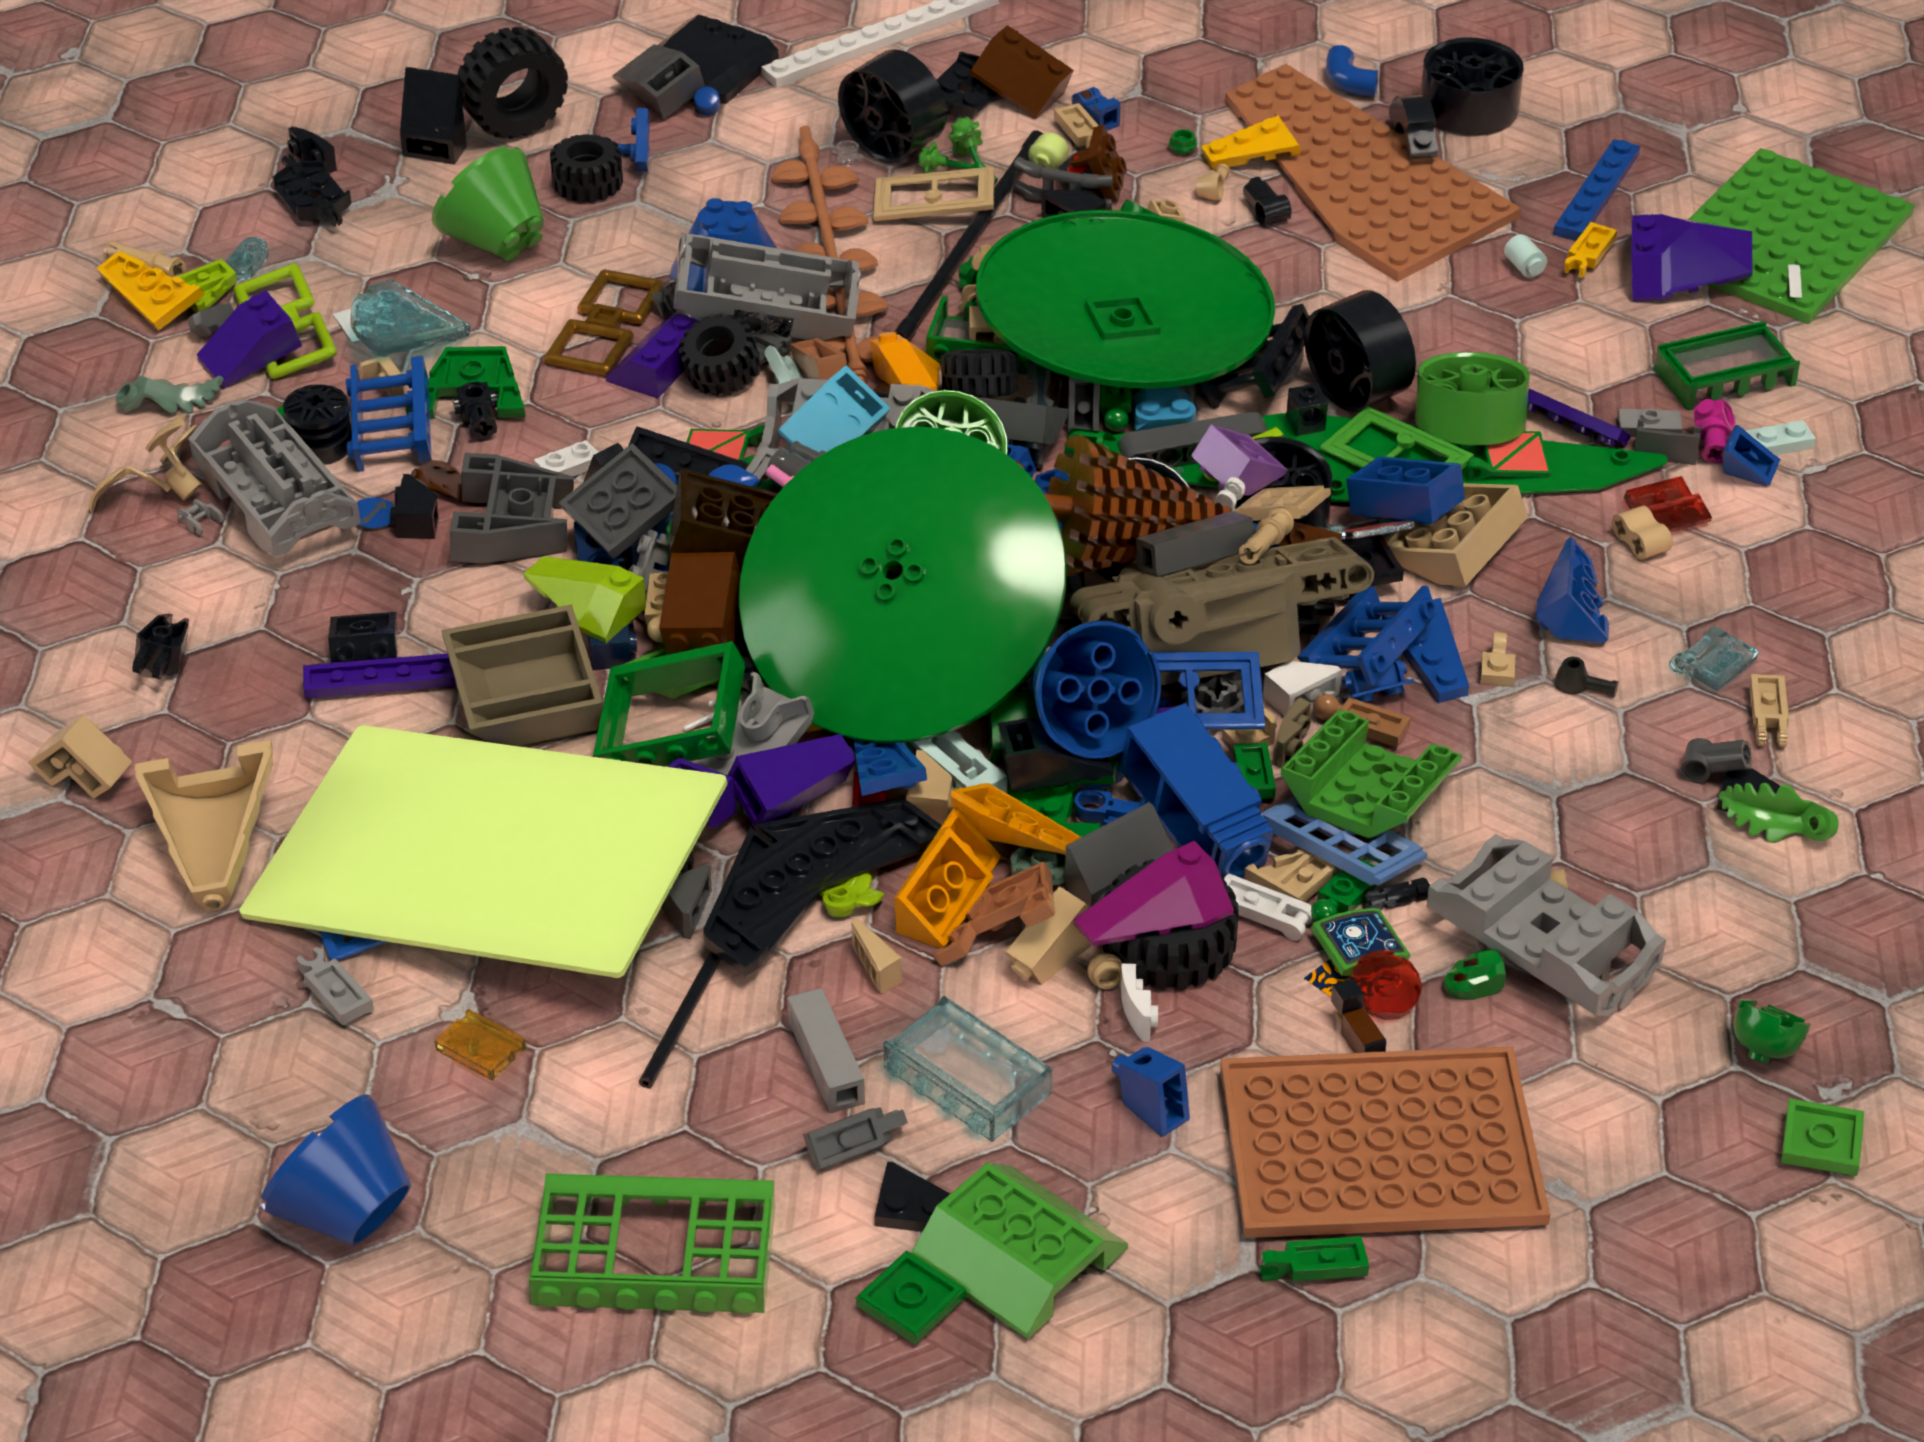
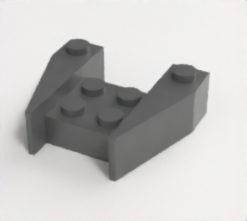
M465 453L461 471L462 502L487 503L486 514L453 512L450 528L451 561L489 563L567 552V519L553 518L554 508H562L559 502L574 490V476L500 455Z

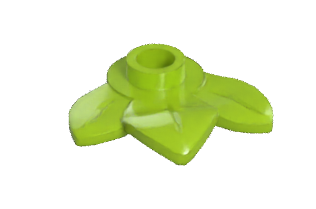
M864 873L826 887L820 892V895L823 897V906L829 915L833 917H846L854 912V907H869L878 903L884 898V893L871 889L872 876L869 873Z

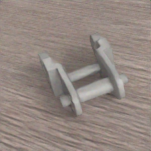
M198 499L193 500V506L186 510L179 508L177 510L178 519L187 524L189 531L192 533L196 532L198 535L203 533L200 523L196 521L204 516L208 520H217L219 523L224 521L223 514L217 507L211 503L206 505ZM196 511L199 513L195 516L192 515Z

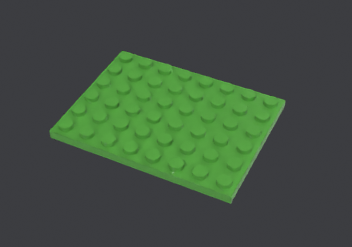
M1760 148L1688 220L1752 231L1753 276L1716 286L1715 282L1706 285L1810 324L1913 215L1915 205L1904 201L1902 198L1892 197L1879 192L1875 188L1865 187L1852 182L1850 179L1835 176L1823 169L1813 168L1796 159H1789L1771 150ZM1788 264L1800 265L1802 298L1790 297Z

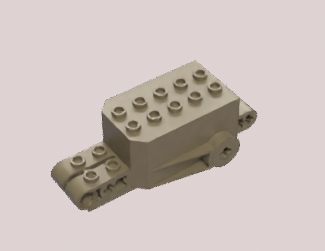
M1336 537L1268 548L1253 564L1244 563L1240 558L1243 554H1235L1158 577L1138 570V560H1134L1124 566L1118 576L1111 577L1112 583L1084 587L1076 591L1070 600V608L1082 624L1092 621H1109L1132 629L1141 636L1140 639L1151 652H1259L1260 667L1290 662L1301 654L1297 604L1309 606L1325 598L1332 600L1346 599L1349 597V594L1359 593L1370 587L1374 580V571L1367 561ZM1183 671L1160 672L1161 685L1179 682L1180 674ZM1236 671L1195 672L1199 675V678H1203Z

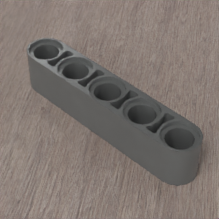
M1248 412L1130 432L1120 438L1118 449L1121 455L1126 458L1152 459L1173 468L1198 463L1191 455L1211 424L1244 433L1251 437L1268 431V428L1261 414Z

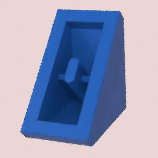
M1736 425L1723 451L1724 474L1769 486L1781 459L1743 428Z

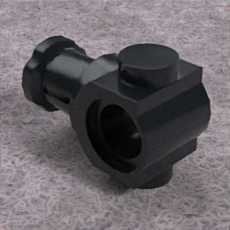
M469 382L457 387L458 396L452 397L455 415L460 414L463 423L470 425L471 436L478 440L491 438L497 431V424L493 419V408H497L498 403L495 390H489L487 382ZM481 425L483 426L484 432H482L480 429Z

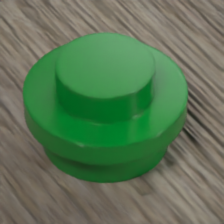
M1179 129L1174 131L1169 139V147L1176 153L1188 154L1196 149L1197 139L1192 131Z

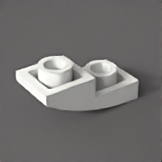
M1121 964L1120 989L1125 1015L1137 1036L1143 1042H1150L1151 1027H1158V1005H1151V990H1143V979H1136V964Z

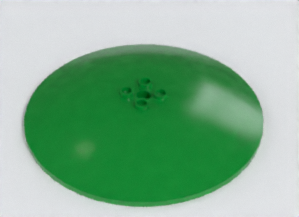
M1120 210L1076 211L1053 215L1027 223L1003 236L990 248L980 263L976 278V298L980 312L988 326L1010 348L1025 358L1054 372L1075 379L1113 387L1169 388L1191 385L1224 375L1240 367L1260 351L1272 331L1275 316V301L1266 278L1259 268L1237 248L1195 226L1174 219L1140 212Z
M900 427L856 437L834 447L801 469L771 501L757 524L744 557L739 588L740 620L751 658L759 673L773 691L790 699L800 696L808 697L814 710L812 724L833 734H842L845 738L862 742L889 744L927 740L955 731L981 718L1005 701L1030 675L1048 648L1057 628L1066 591L1067 565L1061 530L1049 502L1032 477L1011 457L978 438L961 432L932 427ZM901 566L903 568L902 574L897 579L890 580L886 578L887 571L891 567Z

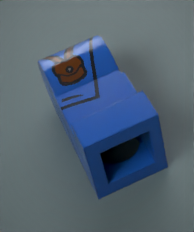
M1096 87L1073 94L1072 105L1080 103L1099 126L1104 124L1107 131L1120 126V102L1117 99H1107L1102 96ZM1103 119H1106L1109 122L1103 123Z

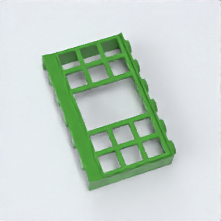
M546 1173L533 1262L529 1277L532 1305L546 1307L622 1308L626 1310L660 1309L663 1311L692 1310L701 1312L765 1313L775 1215L774 1181ZM556 1197H576L578 1200L576 1215H554ZM592 1198H614L612 1217L584 1216L586 1203L591 1202ZM630 1199H651L658 1206L666 1205L668 1200L691 1202L682 1276L613 1274L622 1205L629 1203ZM706 1201L728 1202L726 1220L698 1219L699 1207L704 1206ZM744 1202L764 1203L763 1220L735 1221V1208L742 1207ZM552 1224L574 1225L572 1244L549 1243ZM583 1225L611 1226L609 1244H580ZM696 1229L725 1230L723 1249L694 1248ZM733 1230L761 1231L760 1249H731ZM570 1253L568 1271L545 1272L547 1254ZM579 1254L607 1255L604 1274L576 1273ZM693 1257L721 1258L720 1276H691ZM730 1259H758L757 1278H728Z

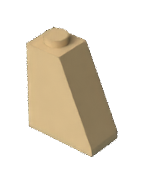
M1060 886L1053 893L1054 916L1028 928L1026 926L1006 950V953L1013 962L1012 970L1025 980L1032 977L1040 984H1043L1092 946L1073 925V919L1086 911L1088 906Z

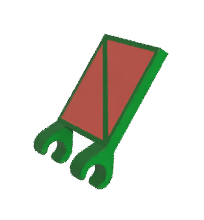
M760 425L752 430L691 429L686 443L750 464L755 455L744 459L748 444L751 443L757 447L760 445L765 425Z
M1524 431L1521 436L1511 441L1482 445L1486 461L1480 458H1471L1468 462L1470 469L1466 471L1467 478L1470 481L1481 480L1489 476L1548 478L1552 474L1541 431ZM1459 444L1461 447H1472V446H1475V445H1462V444Z

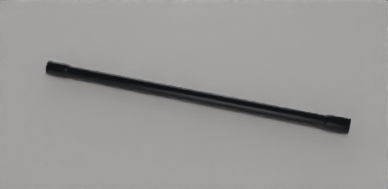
M1034 130L1029 134L1022 144L1021 150L994 188V210L977 212L907 316L901 320L894 332L897 335L902 336L908 341L917 330L918 324L1023 172L1014 167L1016 158L1021 157L1029 161V148L1043 134L1042 132Z

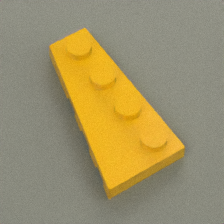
M118 251L96 268L100 275L158 331L205 295L201 287L192 284V286L186 284L183 279L177 276L171 277L157 267L151 268L144 261L122 251Z

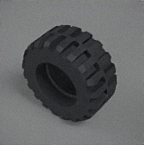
M512 27V30L509 28L498 29L499 33L494 34L491 32L485 35L486 39L481 42L477 41L473 45L474 49L470 53H466L463 58L464 65H460L457 74L460 75L463 108L486 133L493 134L501 139L506 138V136L508 139L519 138V135L528 136L533 134V130H540L545 127L544 123L549 119L552 120L557 115L555 112L557 108L562 107L564 102L563 94L567 93L568 84L565 82L568 81V73L562 58L536 32L530 29L525 30L523 27ZM528 69L524 81L515 91L506 96L497 97L500 86L510 75L519 70Z
M1155 860L1144 861L1143 865L1139 867L1135 864L1125 871V875L1121 873L1112 881V885L1106 890L1104 897ZM1222 878L1234 909L1233 915L1199 929L1191 930V927L1188 926L1171 929V933L1159 935L1158 931L1139 933L1136 939L1104 944L1102 945L1105 953L1117 956L1122 964H1136V979H1143V986L1145 987L1150 984L1155 985L1156 989L1166 990V987H1176V990L1187 989L1188 985L1200 986L1207 982L1208 977L1213 979L1219 975L1233 959V953L1236 951L1239 916L1236 895Z

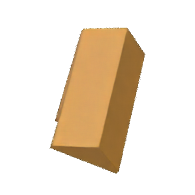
M957 807L952 809L894 898L896 932L936 948H944L950 940L948 937L954 928L960 926L966 917V913L994 876L991 871L1002 857Z

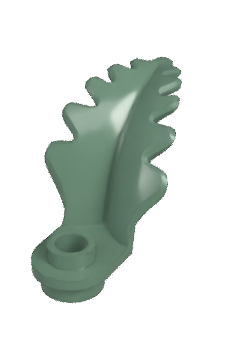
M141 375L133 383L126 382L121 386L116 395V402L122 410L128 412L132 409H137L146 397L154 400L170 413H175L177 407H180L187 413H191L193 411V404L203 408L206 406L204 400L211 401L214 399L213 392L219 391L223 377L218 375L203 384L199 382L189 386L187 383L173 385L165 379L155 380Z

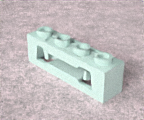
M952 731L927 740L903 743L915 756L916 754L912 751L913 749L924 750L952 776V790L959 789L960 786L964 788L990 783L1007 793L1008 779L1005 772L987 760L979 750L974 749L963 740L958 732Z

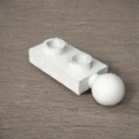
M585 440L534 459V465L570 476H576L588 471L593 455L599 451Z

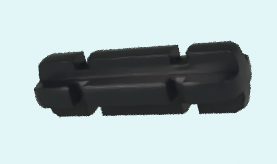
M1422 877L1411 880L1412 884L1406 881L1382 887L1381 892L1378 889H1374L1364 893L1363 903L1366 908H1379L1382 910L1383 905H1385V908L1413 902L1414 897L1416 900H1421L1428 897L1430 884L1426 878Z

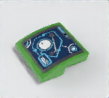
M1379 908L1357 909L1335 914L1314 922L1310 928L1341 976H1371L1376 965L1405 966L1411 956Z

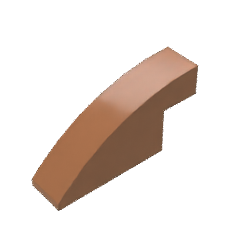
M819 338L790 344L793 358L801 374L806 379L829 380L844 366H847L845 353Z

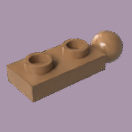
M1322 694L1313 703L1315 715L1322 720H1329L1339 709L1354 712L1359 717L1370 720L1367 738L1394 747H1398L1410 728L1411 717L1348 697L1344 705H1340L1335 696Z

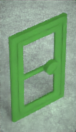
M1369 406L1364 408L1320 446L1321 451L1361 469L1375 460V458L1346 444L1372 423L1397 435L1396 443L1398 446L1386 457L1395 458L1405 448H1411L1416 443L1447 457L1448 459L1444 462L1461 464V470L1468 465L1471 458H1474V454Z

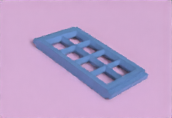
M1295 796L1261 813V816L1265 817L1268 821L1267 824L1273 827L1275 830L1274 834L1371 886L1375 884L1379 886L1427 859L1428 853L1422 850L1423 847L1391 830L1371 837L1374 841L1367 844L1353 837L1356 833L1348 830L1342 831L1325 821L1307 815ZM1294 818L1306 825L1297 828L1286 821ZM1317 830L1330 838L1322 841L1310 833ZM1342 843L1355 851L1346 854L1334 846ZM1386 846L1398 854L1391 857L1378 850V848ZM1366 856L1379 864L1371 867L1358 859Z

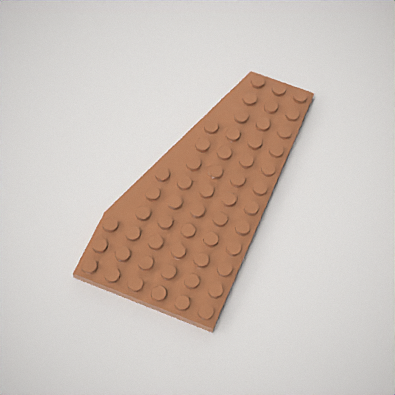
M1287 64L1281 65L1225 93L1226 104L1238 119H1243L1249 127L1277 115L1281 118L1299 144L1301 154L1291 156L1290 152L1275 154L1276 159H1271L1276 166L1280 165L1295 184V191L1313 213L1319 214L1334 233L1333 239L1338 244L1397 282L1521 217V207L1441 158L1409 159L1405 136Z

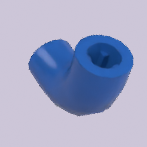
M1344 45L1333 46L1328 51L1326 59L1327 77L1336 88L1348 94L1375 98L1378 85V70L1362 69L1354 66V53L1349 47Z

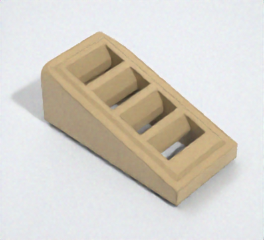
M857 918L852 920V947L878 991L883 994L902 983V957L861 920Z

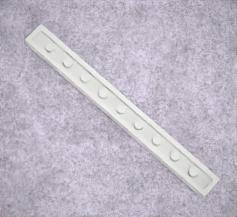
M999 0L932 1L927 5L910 9L903 14L889 17L884 21L865 26L863 29L844 34L839 38L820 43L807 50L798 51L783 59L774 60L772 63L761 66L762 77L778 88L999 4Z

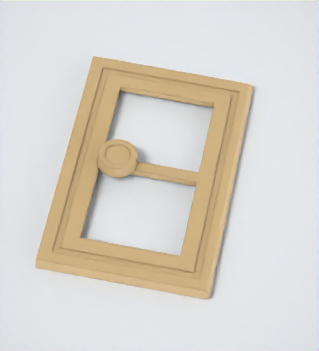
M994 166L876 178L874 221L994 210ZM978 178V198L939 202L942 199V192L937 189L939 181ZM932 182L931 190L925 192V200L928 203L890 207L891 186Z

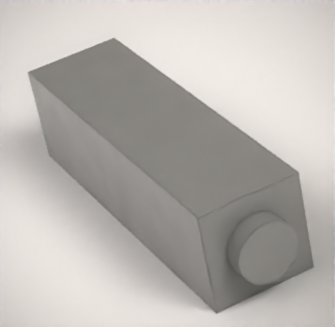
M819 988L787 997L789 1025L829 1113L865 1104L864 1077L823 989Z

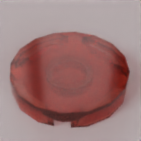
M1388 950L1372 951L1362 956L1351 971L1350 979L1354 978L1364 992L1363 1008L1373 1017L1383 1020L1399 1019L1409 1014L1419 1000L1422 983L1418 971L1409 960L1404 957L1401 959L1395 956L1394 952Z

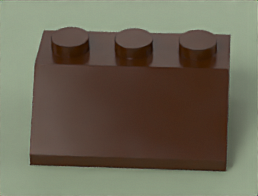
M1007 25L991 39L969 74L1034 119H1037L1065 93L1074 70Z

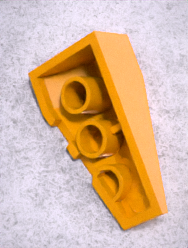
M896 332L879 334V339L870 340L875 376L890 386L891 384L922 385L935 391L938 390V378L940 377L939 372L941 369L940 363L902 336L897 335Z
M990 783L954 789L951 792L950 798L953 809L957 807L986 840L1066 855V845L1081 838L1079 835Z

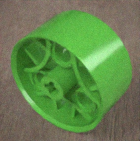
M1455 352L1431 357L1421 363L1418 369L1415 424L1419 430L1454 444L1492 445L1511 441L1521 436L1526 429L1530 373L1525 366L1513 359L1489 353Z
M940 390L929 392L916 398L905 407L895 427H932L961 432L978 438L1007 455V435L997 414L985 402L973 395L960 391ZM941 419H944V420H952V421H955V422H958V423H951V422L943 421V420H941Z

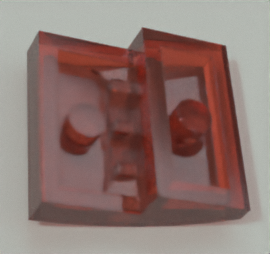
M1682 476L1626 490L1623 497L1630 509L1639 506L1648 507L1655 520L1660 524H1664L1670 532L1711 522L1712 516L1700 494L1692 495Z

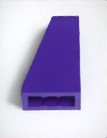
M842 734L736 756L728 776L734 778L735 793L755 827L757 823L779 820L846 781L856 759L853 750L847 745Z

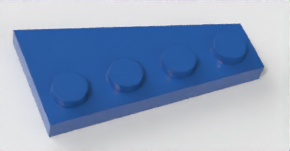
M1437 598L1433 600L1438 614L1402 653L1438 703L1468 696L1469 683L1442 600ZM1382 615L1381 620H1391L1395 615Z

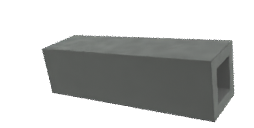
M1232 511L1136 538L1138 570L1158 577L1239 554V548L1255 534L1253 518Z

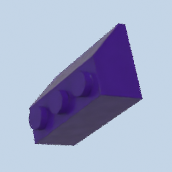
M678 313L653 328L606 376V382L658 399L685 371L679 354V348H681L679 343L682 338H685V331L692 329V324L695 322L700 323V321Z

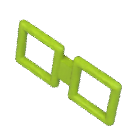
M296 263L240 283L233 289L240 305L249 300L248 293L292 277L301 298L280 307L292 319L297 333L313 326L323 347L281 365H277L276 361L269 363L265 368L271 379L281 378L330 359L337 354V349L322 315L318 312H313L300 318L297 313L312 307L315 300L300 266Z

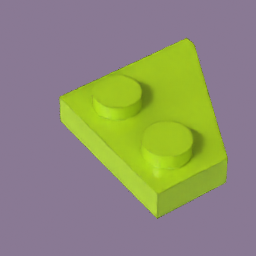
M222 258L177 276L183 279L186 284L191 286L195 284L201 287L205 295L190 306L196 313L210 308L237 283L236 272Z

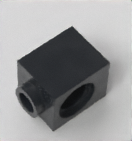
M1318 383L1289 388L1286 417L1296 436L1325 431L1328 401Z

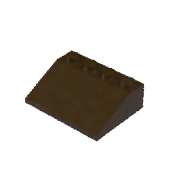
M681 468L670 529V552H735L739 569L742 571L750 539L762 515L778 493Z

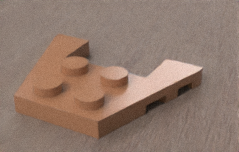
M1045 862L1036 864L985 889L966 913L969 921L954 928L948 936L952 943L947 948L940 947L935 952L934 957L941 967L966 956L976 935L989 929L992 932L998 931L1009 920L1017 916L1022 919L1027 928L1054 916L1052 873Z

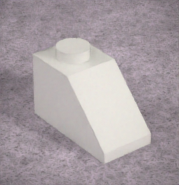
M1297 661L1287 662L1265 673L1263 699L1283 716L1286 715L1287 711L1299 697L1310 702L1311 709L1315 699L1322 694L1340 695L1342 669L1333 665Z

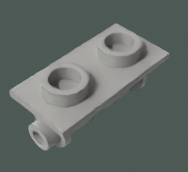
M650 529L647 535L643 534L638 543L637 552L640 553L637 565H632L629 570L644 578L646 596L650 574L663 572L654 569V563L666 566L671 554L668 535L661 533L659 539H657L658 532Z

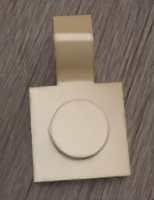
M1494 632L1492 651L1482 652L1480 684L1514 686L1515 654H1506L1507 633Z

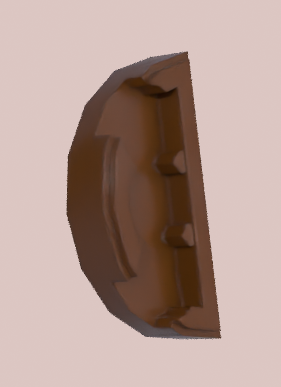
M430 460L411 472L410 475L430 490L462 501L461 474L457 468L449 463Z

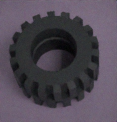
M596 134L574 135L571 138L561 140V143H556L553 146L554 149L550 152L552 185L554 191L558 192L559 196L567 197V200L596 202V200H604L608 196H613L617 193L616 190H620L622 187L621 149L610 138L601 137V135Z
M718 314L714 318L708 316L703 318L704 321L692 324L693 328L687 329L684 333L685 338L680 340L681 348H679V354L689 382L691 381L695 389L699 388L700 392L704 394L710 392L712 396H718L719 393L728 395L730 391H739L743 389L742 385H748L752 382L751 376L757 375V367L760 366L761 360L751 328L748 324H745L744 320L741 318L735 319L733 315L723 317L722 314Z
M994 348L949 351L941 355L942 390L960 391L980 398L1010 395L1018 391L1017 353L1008 349Z

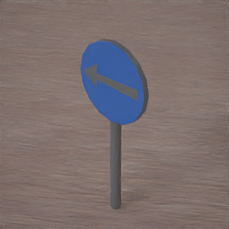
M369 497L357 502L361 524L357 525L358 527L366 530H381L391 526L390 509L391 506H395L393 503L379 497Z

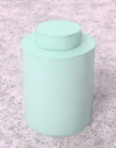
M1524 234L1512 237L1504 248L1505 256L1527 278L1541 274L1547 265L1546 255Z

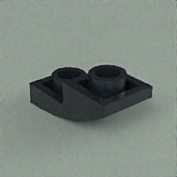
M294 126L288 128L290 140L287 141V146L292 156H296L300 161H326L328 173L337 171L335 150L328 141L302 128Z

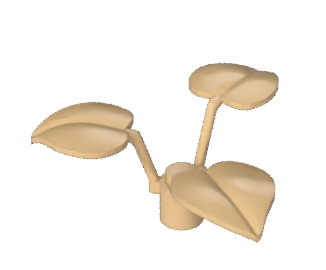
M183 413L157 432L147 444L146 450L149 453L160 445L165 453L160 462L164 464L170 460L173 464L164 474V477L167 479L166 483L130 465L125 468L122 466L97 486L89 502V511L93 512L96 501L109 487L128 474H135L162 487L166 492L172 489L183 501L189 498L201 486V483L183 466L176 454L190 446L189 437L198 426L195 424L190 427L168 448L166 445L167 438L181 426L185 425L188 415Z

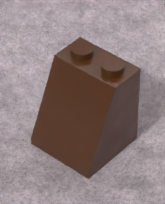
M735 552L672 553L659 628L667 654L731 641L734 643L741 625L738 606L741 573Z

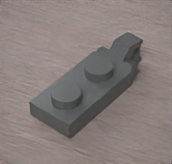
M881 1107L870 1108L804 1133L803 1137L814 1169L819 1170L887 1144L886 1141L892 1139L889 1130L908 1124L903 1109L883 1114Z

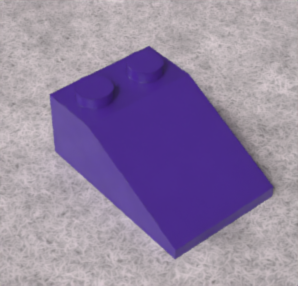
M265 290L241 303L196 355L214 378L218 375L223 377V382L220 386L224 389L269 363L302 347L292 319Z

